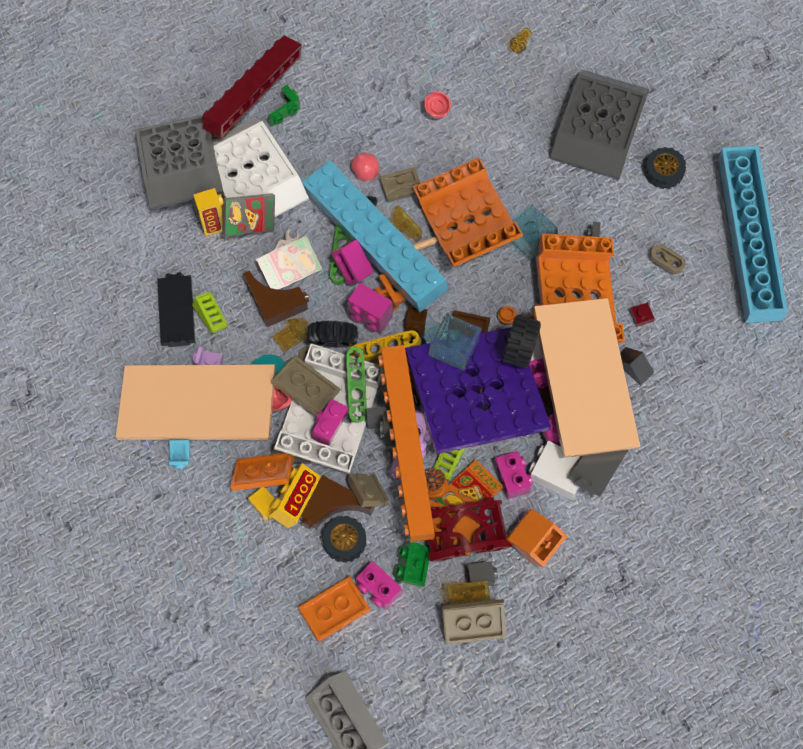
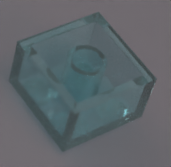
M531 205L513 220L516 221L523 236L511 241V243L533 261L537 257L540 235L558 234V229L538 209Z
M446 313L430 344L428 356L465 370L480 339L482 328Z

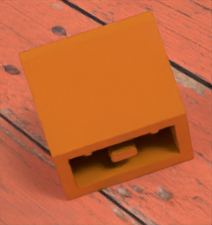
M530 508L506 540L530 563L544 567L567 538V535L553 522Z

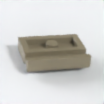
M415 167L380 176L388 202L416 195L413 186L420 184Z
M349 474L347 481L361 507L379 506L380 504L388 505L389 498L375 474H372V476H368V474Z

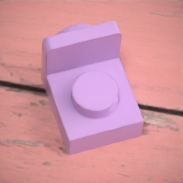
M201 346L198 347V351L194 352L193 363L195 365H221L223 361V354L204 351Z

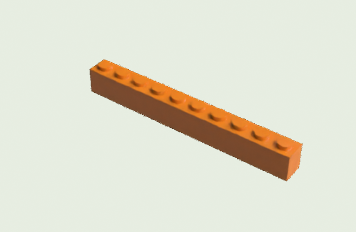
M405 345L381 348L378 362L379 367H383L384 373H381L382 385H386L387 389L383 393L385 404L389 403L390 409L386 410L387 420L392 422V428L389 429L390 440L395 441L392 453L393 459L398 461V466H395L396 478L401 480V485H398L399 498L403 497L404 504L401 505L402 517L406 516L407 524H404L405 536H409L410 542L434 539L435 532Z

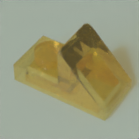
M397 205L395 207L393 225L400 232L404 231L408 238L418 242L422 239V229Z
M304 317L287 320L288 326L272 336L283 353L308 338L307 330L309 323Z

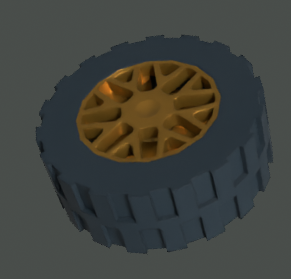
M657 148V150H653L646 160L645 177L649 180L650 184L652 183L660 189L674 188L683 179L686 161L684 156L673 148Z
M340 516L339 518L332 519L323 530L322 541L325 552L329 554L331 559H335L337 562L347 563L348 561H354L356 558L358 559L361 553L365 551L367 544L366 531L357 519L350 518V516Z

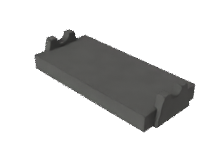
M628 450L583 455L569 479L590 494L600 497Z

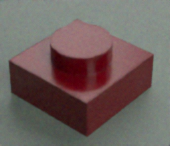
M648 302L631 307L629 310L636 327L654 322L655 320Z

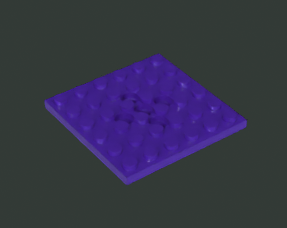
M511 327L405 348L409 368L436 454L550 430L551 425L530 365L527 368H522L503 362L502 357Z

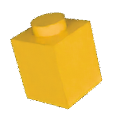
M261 487L248 500L255 511L266 521L268 518L272 519L269 514L272 511L271 504L275 498L265 487Z

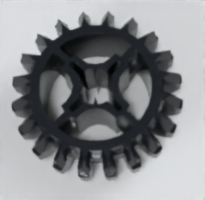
M342 321L312 322L308 325L307 330L308 342L310 344L330 348L353 346L357 344L359 334L356 325Z

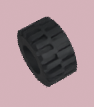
M517 315L514 318L502 357L503 362L522 368L529 366L541 328L540 321Z

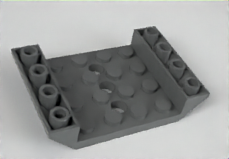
M581 70L557 132L550 159L620 179L650 89ZM583 107H586V108H588L590 111L587 112V113H584V112H582L580 109L583 108ZM603 112L607 117L601 118L598 116V113ZM620 117L624 122L618 123L615 121V118Z
M203 114L135 129L143 179L151 209L195 200L193 194L215 188L217 194L224 193L211 133L202 129Z

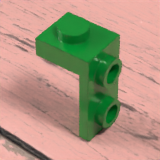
M288 85L281 88L282 97L287 104L268 115L271 127L275 124H280L285 118L296 114L300 110L299 96Z

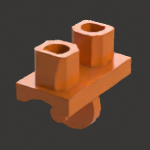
M385 274L379 275L380 281L378 284L380 287H376L375 291L392 301L393 311L399 309V304L407 299L399 291L394 292L392 288L395 286L386 278Z

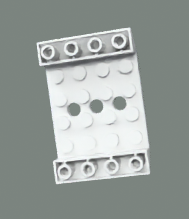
M254 117L229 130L221 139L219 137L212 139L225 198L273 193L275 194V217L309 200L299 175L262 120ZM263 155H268L269 159L266 161L260 160V157ZM247 163L254 165L251 169L244 168ZM230 172L238 173L237 176L233 178L228 176Z
M310 344L305 363L338 386L341 390L334 400L349 407L346 355ZM352 357L354 358V364L350 363V368L354 366L362 367V363L357 362L358 358ZM365 361L367 408H371L379 386L381 373H383V367ZM359 369L352 370L351 378L353 380L361 379L362 372ZM356 388L352 391V397L355 400L362 398V390ZM292 399L274 450L350 474L366 426L367 417L359 423L352 421L347 424L343 422L330 446L311 438L313 429L317 424L315 421L316 416ZM352 402V406L356 405V411L353 412V416L360 419V416L364 415V412L360 411V405L364 406V402Z

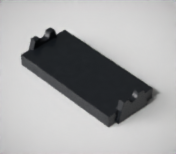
M177 272V274L166 273L165 278L157 279L161 345L177 347L196 343L194 307L192 306L191 275L184 276L181 272Z

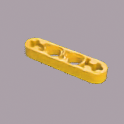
M409 330L358 343L351 347L361 348L364 351L365 361L378 359V355H381V348L389 347L392 341H398V346L404 343L405 348L420 345L421 338L416 331ZM411 337L415 338L413 339V343L409 342L411 340ZM373 346H380V350L377 353H371ZM353 350L350 356L355 357L357 350Z

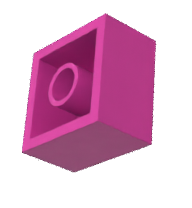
M362 283L357 286L348 299L350 318L356 323L364 324L371 332L381 334L393 317L392 301Z

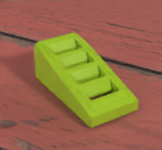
M211 292L195 297L192 306L212 334L228 328V324Z
M466 448L459 449V451H449L456 455V458L446 454L447 452L441 453L433 469H439L440 466L449 469V473L441 471L444 473L447 481H450ZM443 459L448 460V461L452 462L453 464L450 465V464H448V463H446V462H443Z

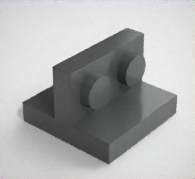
M389 406L367 408L368 429L380 428V439L384 440L385 446L393 445V440H390L389 429L392 428V422H388L386 410H390Z

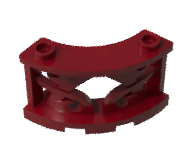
M494 497L482 499L480 502L442 509L432 507V519L442 518L444 523L437 524L440 529H445V532H435L434 539L428 540L431 551L429 554L430 562H442L466 556L465 552H476L478 554L497 552L513 547L506 540L507 535L500 507L502 500H494ZM486 509H490V516L485 514ZM452 513H457L452 519L450 515H448ZM464 516L475 520L482 526L474 534L472 544H469L467 538L461 533L453 532L457 523ZM492 516L493 523L489 524L487 521ZM483 531L487 532L483 534L486 537L485 541L479 538V534ZM436 537H442L440 551ZM450 537L459 538L461 541L460 545H454L455 539H450Z

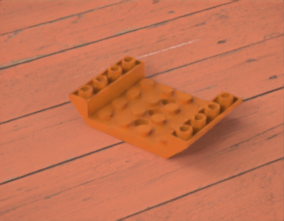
M480 157L413 186L423 213L450 265L453 267L523 236L516 221H512L490 182L487 170ZM486 211H490V212H491V213H490L489 215H487V216L482 215V214H483L484 212H486ZM468 219H474L472 223H466ZM453 226L457 227L454 231L449 230Z
M541 234L536 258L541 306L597 300L591 297L590 292L596 293L598 299L608 298L617 342L624 343L623 324L616 323L609 260L614 256L612 238ZM555 290L560 291L563 297H557ZM572 291L578 292L580 294V298H575V296H573Z

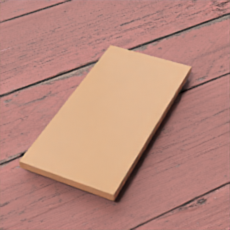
M608 298L534 306L535 320L541 322L538 336L563 458L639 448V437Z
M126 365L124 368L116 438L117 440H270L274 385L271 384V381L275 377L276 367L275 365Z

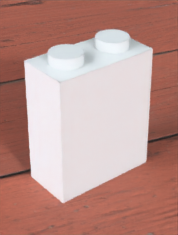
M548 441L546 446H541L537 454L539 456L537 463L533 462L529 469L532 481L573 500L579 486L574 484V481L569 479L582 457L563 458L561 446Z

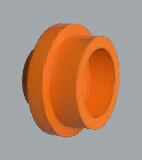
M510 306L502 307L498 312L499 321L506 325L512 324L517 316L515 309Z

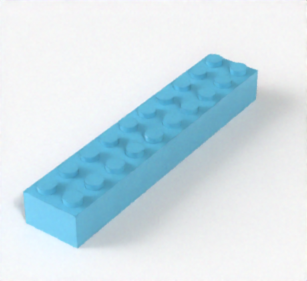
M759 147L722 148L718 157L745 323L783 321L788 309Z
M331 160L302 181L307 195L351 241L358 240L365 256L382 274H385L386 278L419 313L449 290L443 275Z

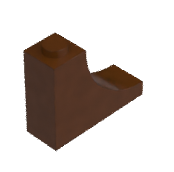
M250 270L243 273L244 281L266 327L308 310L307 303L309 298L306 292L301 291L300 287L287 290L273 289L256 280Z
M323 475L299 520L304 527L308 529L312 527L317 530L322 522L336 513L359 511L371 516L375 506L361 507L353 491Z

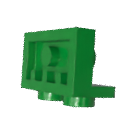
M414 542L402 544L398 551L399 562L394 571L396 583L404 582L420 588L425 587L430 560L429 554L431 553L430 547Z

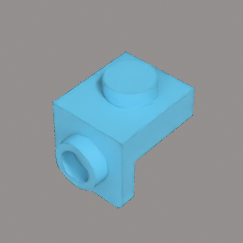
M169 440L170 460L168 465H174L175 469L185 468V465L190 463V440Z

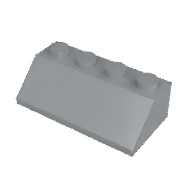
M345 672L327 678L305 698L335 749H381L388 743Z

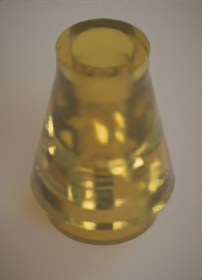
M523 28L521 32L510 40L512 51L521 53L526 49L529 38L532 35L530 29Z

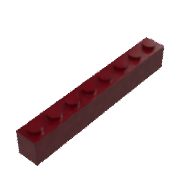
M285 35L276 40L274 45L269 50H266L264 55L257 59L254 65L247 69L244 75L237 79L234 85L229 90H226L224 95L219 100H216L209 110L204 112L202 116V129L221 139L301 57L302 44Z

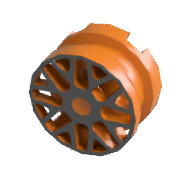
M439 469L426 470L425 476L429 499L436 500L438 497H444L449 489L444 473Z

